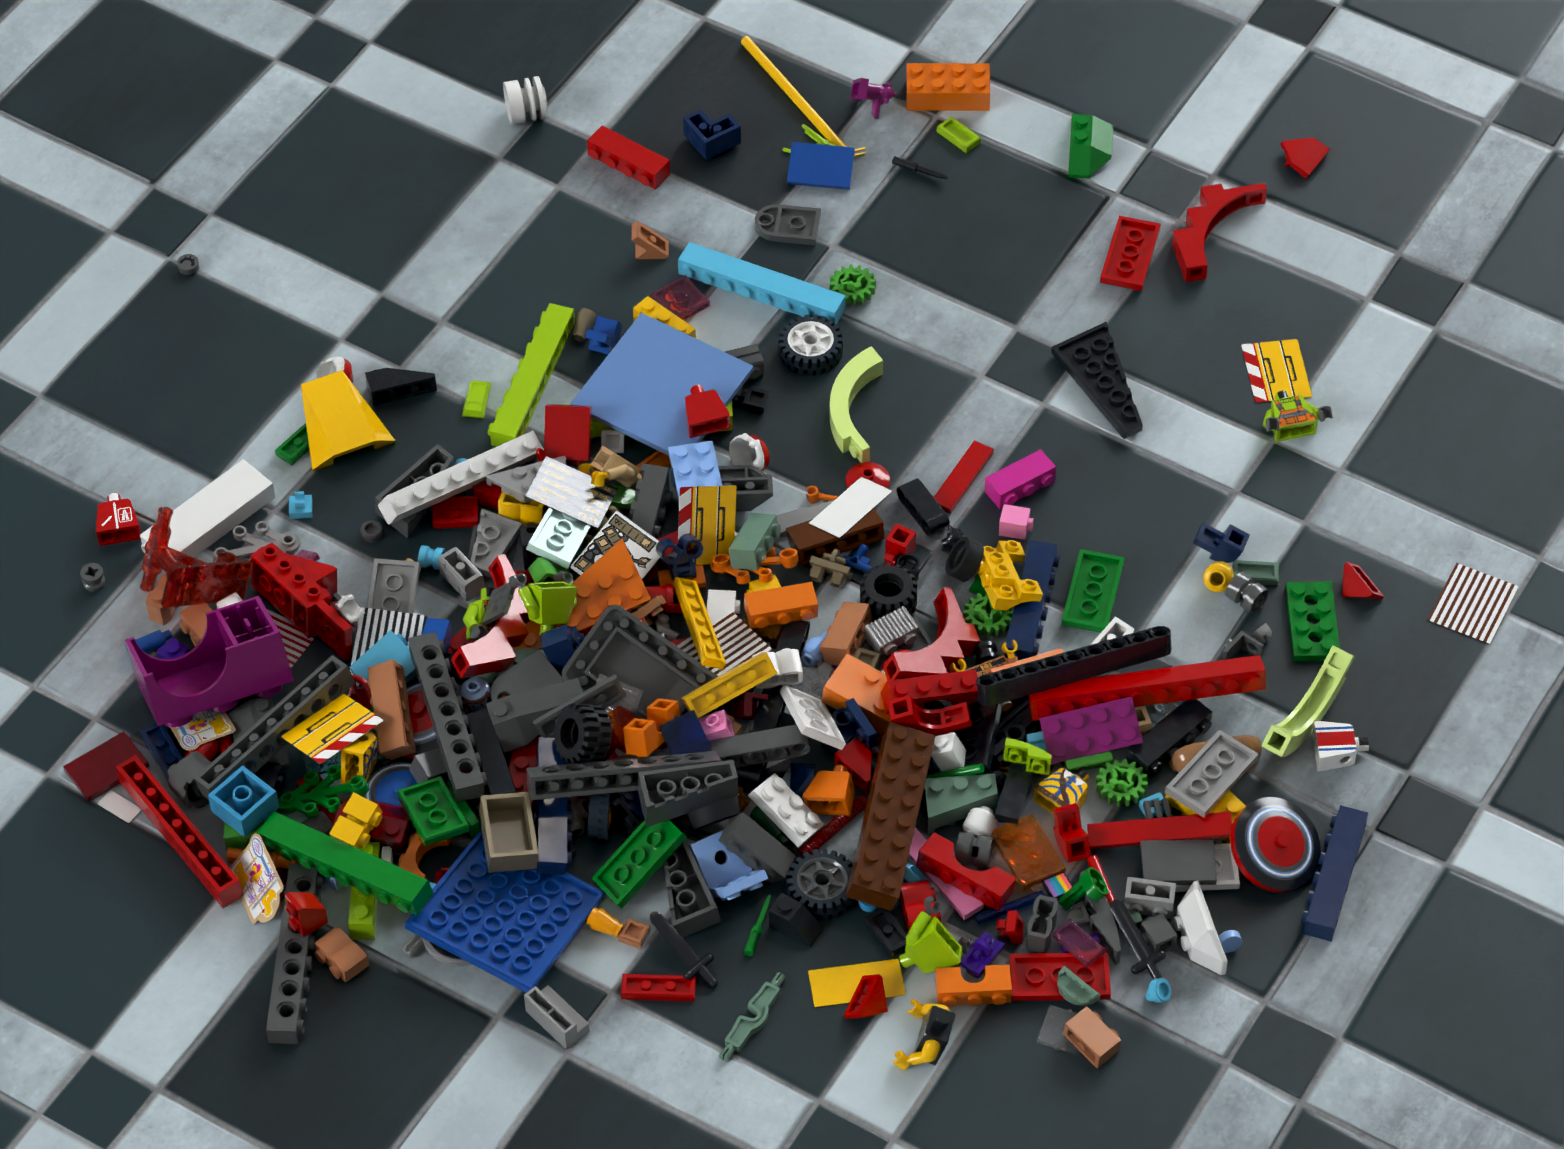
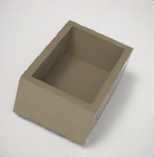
M529 792L481 796L479 814L488 873L536 869L539 853Z

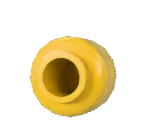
M1223 561L1211 563L1203 574L1205 586L1210 591L1218 593L1226 591L1230 581L1234 578L1232 567Z

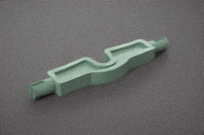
M777 972L771 983L766 981L748 1002V1011L756 1017L749 1018L740 1015L737 1018L732 1030L725 1038L726 1047L719 1054L721 1060L728 1062L734 1051L740 1052L751 1035L759 1032L768 1021L769 1010L780 995L779 987L786 979L785 975Z

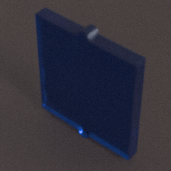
M694 710L679 717L674 716L673 720L658 726L671 755L703 752L711 748Z

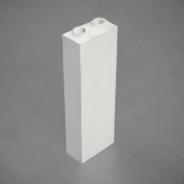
M243 459L140 534L141 549L147 556L151 555L156 559L157 564L161 568L175 572L274 499L273 483Z

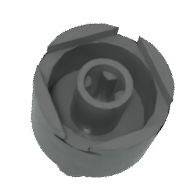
M198 751L191 752L168 769V785L170 790L190 808L191 806L202 808L210 804L209 800L201 794L194 780L211 763Z

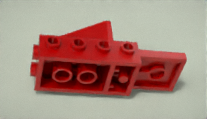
M273 542L251 554V586L308 639L317 635L344 661L352 658V625L347 619L344 620L333 606H330L331 598L337 592V568L332 565L284 553Z

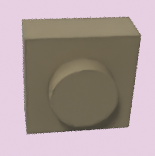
M858 647L854 656L875 669L880 661V653Z

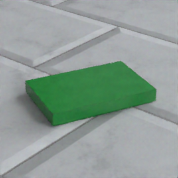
M441 776L397 790V798L424 846L470 831L468 822Z

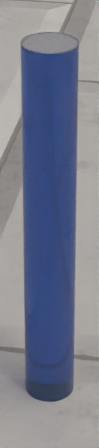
M1041 890L1005 903L999 911L992 908L975 915V920L979 924L1007 914L1008 911H1014L1034 904L1036 898L1039 895L1044 896V893Z

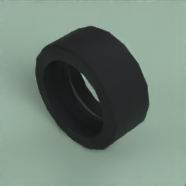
M967 536L961 537L948 555L945 567L946 573L962 582L968 581L973 577L981 564L984 554L983 544Z

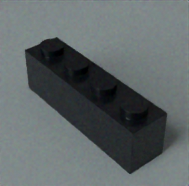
M1197 699L1185 700L1142 736L1143 743L1132 745L1127 749V764L1136 762L1135 768L1143 767V774H1147V779L1153 773H1159L1164 764L1171 760L1175 751L1186 745L1193 744L1198 735L1204 734L1210 729L1212 725V711Z

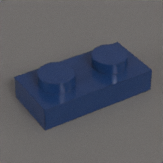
M852 698L846 701L844 716L848 724H853L856 728L855 732L861 743L865 742L869 749L877 746V732L855 699Z

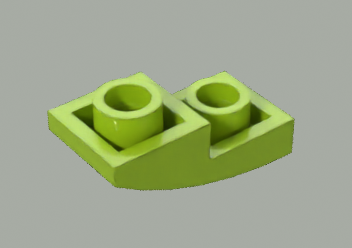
M1006 738L1003 761L1026 764L1027 772L1049 775L1052 755L1029 743Z

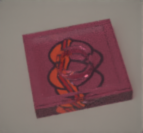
M686 275L650 293V298L682 320L710 306V301Z

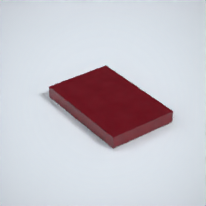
M123 731L64 765L63 768L83 796L90 802L120 784L116 771V766L136 755L146 768L150 766L147 759Z

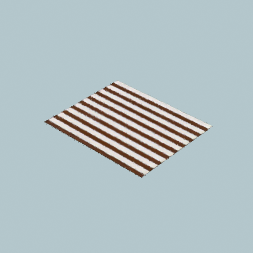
M1456 563L1427 620L1490 644L1519 586Z
M730 609L711 622L726 665L724 669L705 667L719 677L749 660L754 654L761 651L773 652L774 650ZM692 636L677 645L678 648L701 663Z

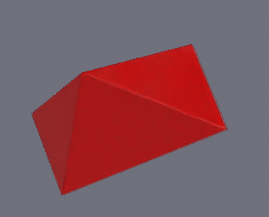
M1350 562L1344 564L1342 597L1382 600L1384 598V595L1359 565Z
M880 974L862 976L843 1015L846 1019L864 1018L888 1012L883 978Z

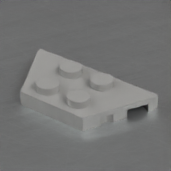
M565 456L553 458L566 465ZM543 461L487 475L486 484L489 486L496 484L502 487L503 493L512 495L524 503L533 501V499L525 495Z

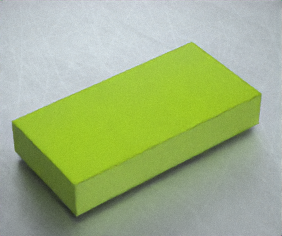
M952 116L937 126V133L965 153H968L981 143V137Z

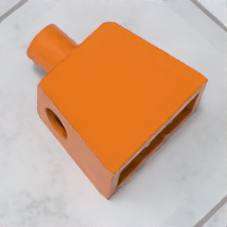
M836 765L833 771L817 772L802 796L804 803L816 814L850 816L855 793L851 774L843 765Z

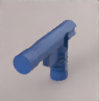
M861 544L853 557L844 555L843 558L846 559L845 565L869 574V569L872 568L869 565L870 559L864 557L869 550L868 546Z

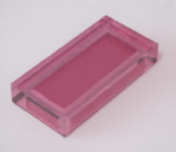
M1068 919L1053 931L1052 937L1086 967L1091 965L1105 952V948L1072 919Z

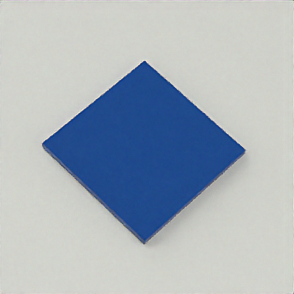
M481 829L432 889L434 894L418 916L412 914L405 922L404 928L527 993L533 987L538 986L585 925L593 908H598L605 899L606 893L565 872V875L536 874V869L488 873Z

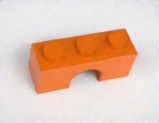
M657 698L646 708L647 720L634 718L623 728L626 754L636 755L639 758L648 757L681 727L678 701Z
M1010 965L985 966L984 979L977 983L965 981L961 976L960 967L936 968L937 1004L954 1007L956 1005L978 1006L981 1004L1002 1005L1011 1003Z

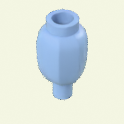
M823 632L820 637H812L801 651V661L804 665L810 667L818 664L823 659V655L820 653V644L825 640L827 632Z

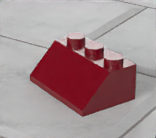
M351 796L339 806L333 826L340 815L347 818L348 814L343 813V809ZM370 800L378 804L383 813L380 824L369 832V842H380L381 850L382 847L390 846L394 853H405L414 826L404 808Z

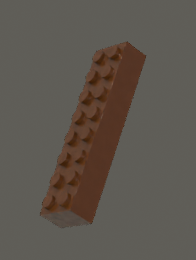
M891 721L887 726L880 745L845 897L892 911L898 901L935 735Z

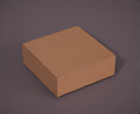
M628 918L618 936V942L641 949L651 930L650 925Z

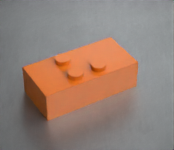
M846 654L825 684L821 702L837 710L839 708H846L845 702L854 698L875 731L882 735L891 721L890 714L885 712L880 694L887 682L886 674ZM922 703V704H920V705H918V706L921 707V708H923V706L925 705V703Z

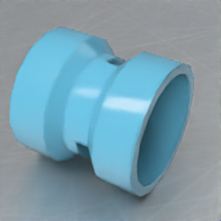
M421 545L418 555L420 568L432 566L434 570H439L438 558L446 553L445 548L437 547L434 550L429 546Z

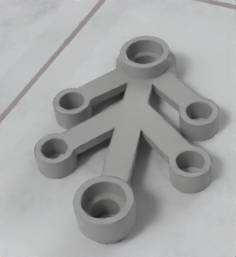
M260 521L255 525L258 536H266L274 540L272 542L284 553L294 554L300 547V538L294 533L282 535L270 529L269 524L265 521ZM236 526L233 529L235 540L244 541L252 546L233 550L219 547L213 552V563L218 568L228 567L232 559L250 556L259 548L265 547L271 542H265L247 533L244 526ZM251 559L243 561L240 565L241 572L245 576L251 575V568L244 569L251 567Z

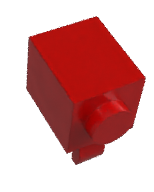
M897 523L885 539L884 560H886L884 566L886 564L895 566L901 555L913 554L916 549L915 531Z

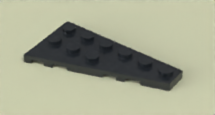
M1107 321L1052 346L1051 353L1123 439L1142 431L1143 424L1137 407L1133 402L1130 387L1128 388L1119 355L1114 348V341L1112 336H1110Z

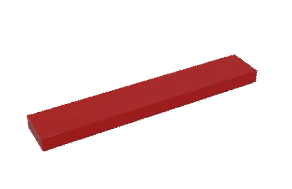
M1231 811L1208 813L1205 818L1196 814L1087 824L1090 849L1136 846L1140 845L1141 841L1227 838L1230 837L1232 813Z

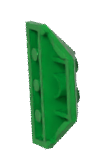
M1072 114L1068 177L1089 179L1094 175V172L1102 168L1112 158V124L1094 115Z

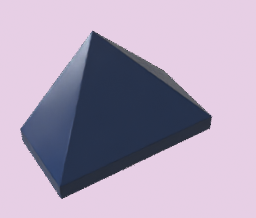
M791 763L790 789L803 800L804 792L814 779L815 764Z

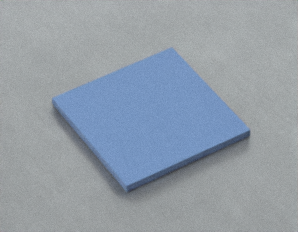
M640 313L570 405L592 406V419L669 456L668 447L699 443L705 436L689 438L685 397L691 395V387L702 385L704 391L716 390L727 407L754 371V366L648 315Z

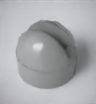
M1267 623L1252 633V636L1261 643H1266L1263 638L1264 635H1267L1269 639L1272 637V631Z

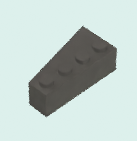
M642 463L640 470L642 472V481H637L635 501H632L630 508V520L655 539H659L662 532L661 522H665L667 518V504L671 505L673 492L670 491L669 468Z
M685 839L663 863L671 923L682 938L721 922L714 899Z

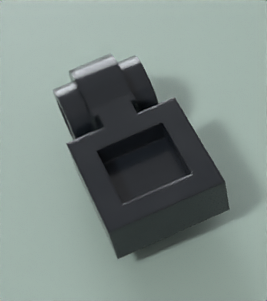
M749 386L746 392L741 387L732 399V406L737 407L743 402L744 409L764 413L770 398V391Z

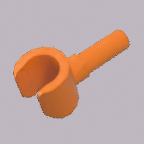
M816 486L807 487L809 494H806V497L812 504L817 503L819 500L832 501L838 498V496L819 493Z

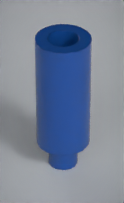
M159 629L135 641L141 650L148 653L164 645L172 637L170 630L161 632Z

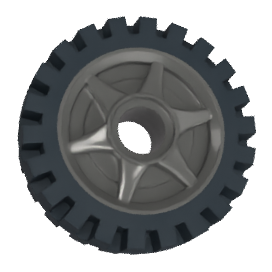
M817 849L812 850V855H809L808 852L803 853V857H797L795 863H792L790 870H788L786 882L787 896L802 903L816 920H818L819 916H822V920H828V915H831L832 919L837 918L838 912L841 915L845 914L846 908L850 910L853 902L855 903L856 901L855 899L845 897L852 870V862L849 859L846 860L843 854L837 856V851L834 850L830 854L827 853V849H822L821 854H818Z

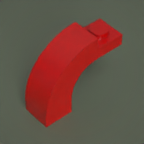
M911 695L888 701L891 722L935 736L949 734L952 731L972 726L967 702L941 709H924L915 704Z

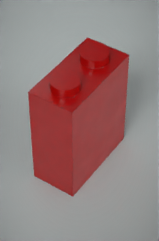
M545 405L544 453L549 458L565 456L566 460H571V464L576 465L590 460L592 406Z

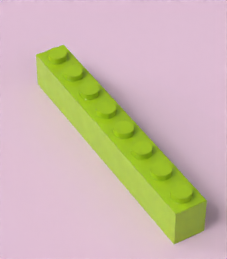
M549 303L546 311L542 312L539 327L536 326L534 329L532 342H528L526 346L525 357L519 361L518 372L513 374L511 378V387L505 391L503 404L496 410V419L494 423L489 425L488 435L490 436L492 446L497 447L524 435L575 325L573 308Z

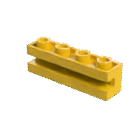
M761 652L681 697L692 719L696 720L776 675L778 672L767 652Z

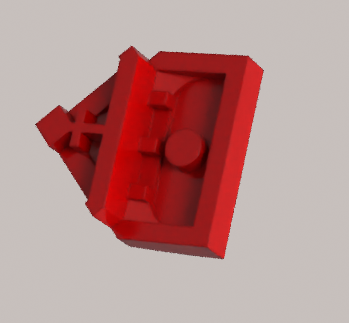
M1313 137L1281 142V148L1284 149L1286 157L1285 167L1291 166L1305 179L1330 150Z

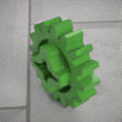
M850 264L848 269L841 266V272L835 270L834 276L830 277L829 290L846 295V306L849 302H852L853 306H856L857 302L863 305L864 299L871 300V295H875L876 279H874V274H869L868 268L861 270V265L853 268V265Z
M977 593V599L970 597L969 603H965L963 610L965 623L974 624L979 637L985 633L987 638H990L992 633L998 637L999 631L1006 633L1007 626L1010 627L1013 615L1011 608L1007 611L994 610L987 593L986 596Z
M1114 759L1113 765L1106 762L1105 768L1100 767L1099 775L1096 776V791L1101 792L1100 798L1104 799L1107 797L1108 804L1110 805L1114 801L1117 807H1120L1121 803H1125L1129 807L1130 801L1137 804L1139 797L1144 798L1148 786L1147 774H1143V767L1135 768L1136 762L1127 764V759H1124L1122 763Z

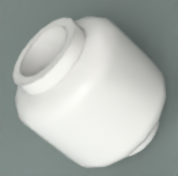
M986 806L970 809L962 828L965 833H971L975 838H978L980 835L991 837L998 821L994 819L995 815L990 808Z

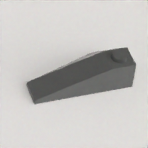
M578 678L508 695L486 703L504 754L529 745L533 742L534 738L540 735L533 720L583 692Z

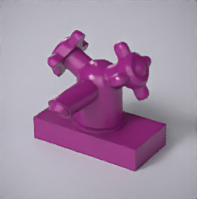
M859 78L853 80L850 101L873 100L871 114L874 119H879L880 106L884 102L889 103V99L896 96V93L891 88V83L882 84L881 86L869 83V79Z

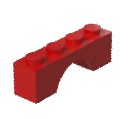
M976 670L887 680L880 693L885 712L889 714V700L911 695L916 705L934 700H946L951 702L952 705L967 702V704L975 703L978 698L976 686L978 676Z
M934 832L920 848L916 866L940 878L943 882L958 888L964 894L980 900L984 905L999 911L1014 893L1016 877L996 866L985 871H974L965 868L954 856V843Z

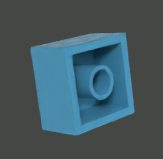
M243 765L208 794L211 811L243 837H246L267 819L273 811L279 808L276 791Z

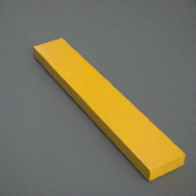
M675 577L673 586L701 664L703 666L724 669L726 661L697 582Z

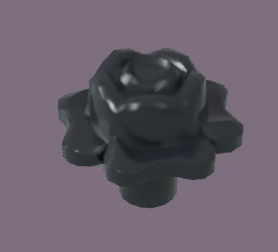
M950 525L946 530L947 538L941 542L945 548L953 547L965 535L961 532L960 528L955 529Z

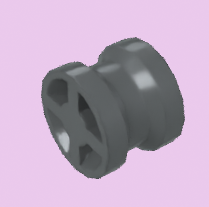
M89 563L82 567L80 574L83 587L90 592L101 590L106 583L103 568L97 563Z

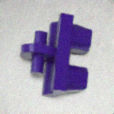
M985 931L979 939L973 942L972 947L962 957L959 965L966 969L969 975L978 979L984 973L985 966L990 965L1005 948V943L995 940Z

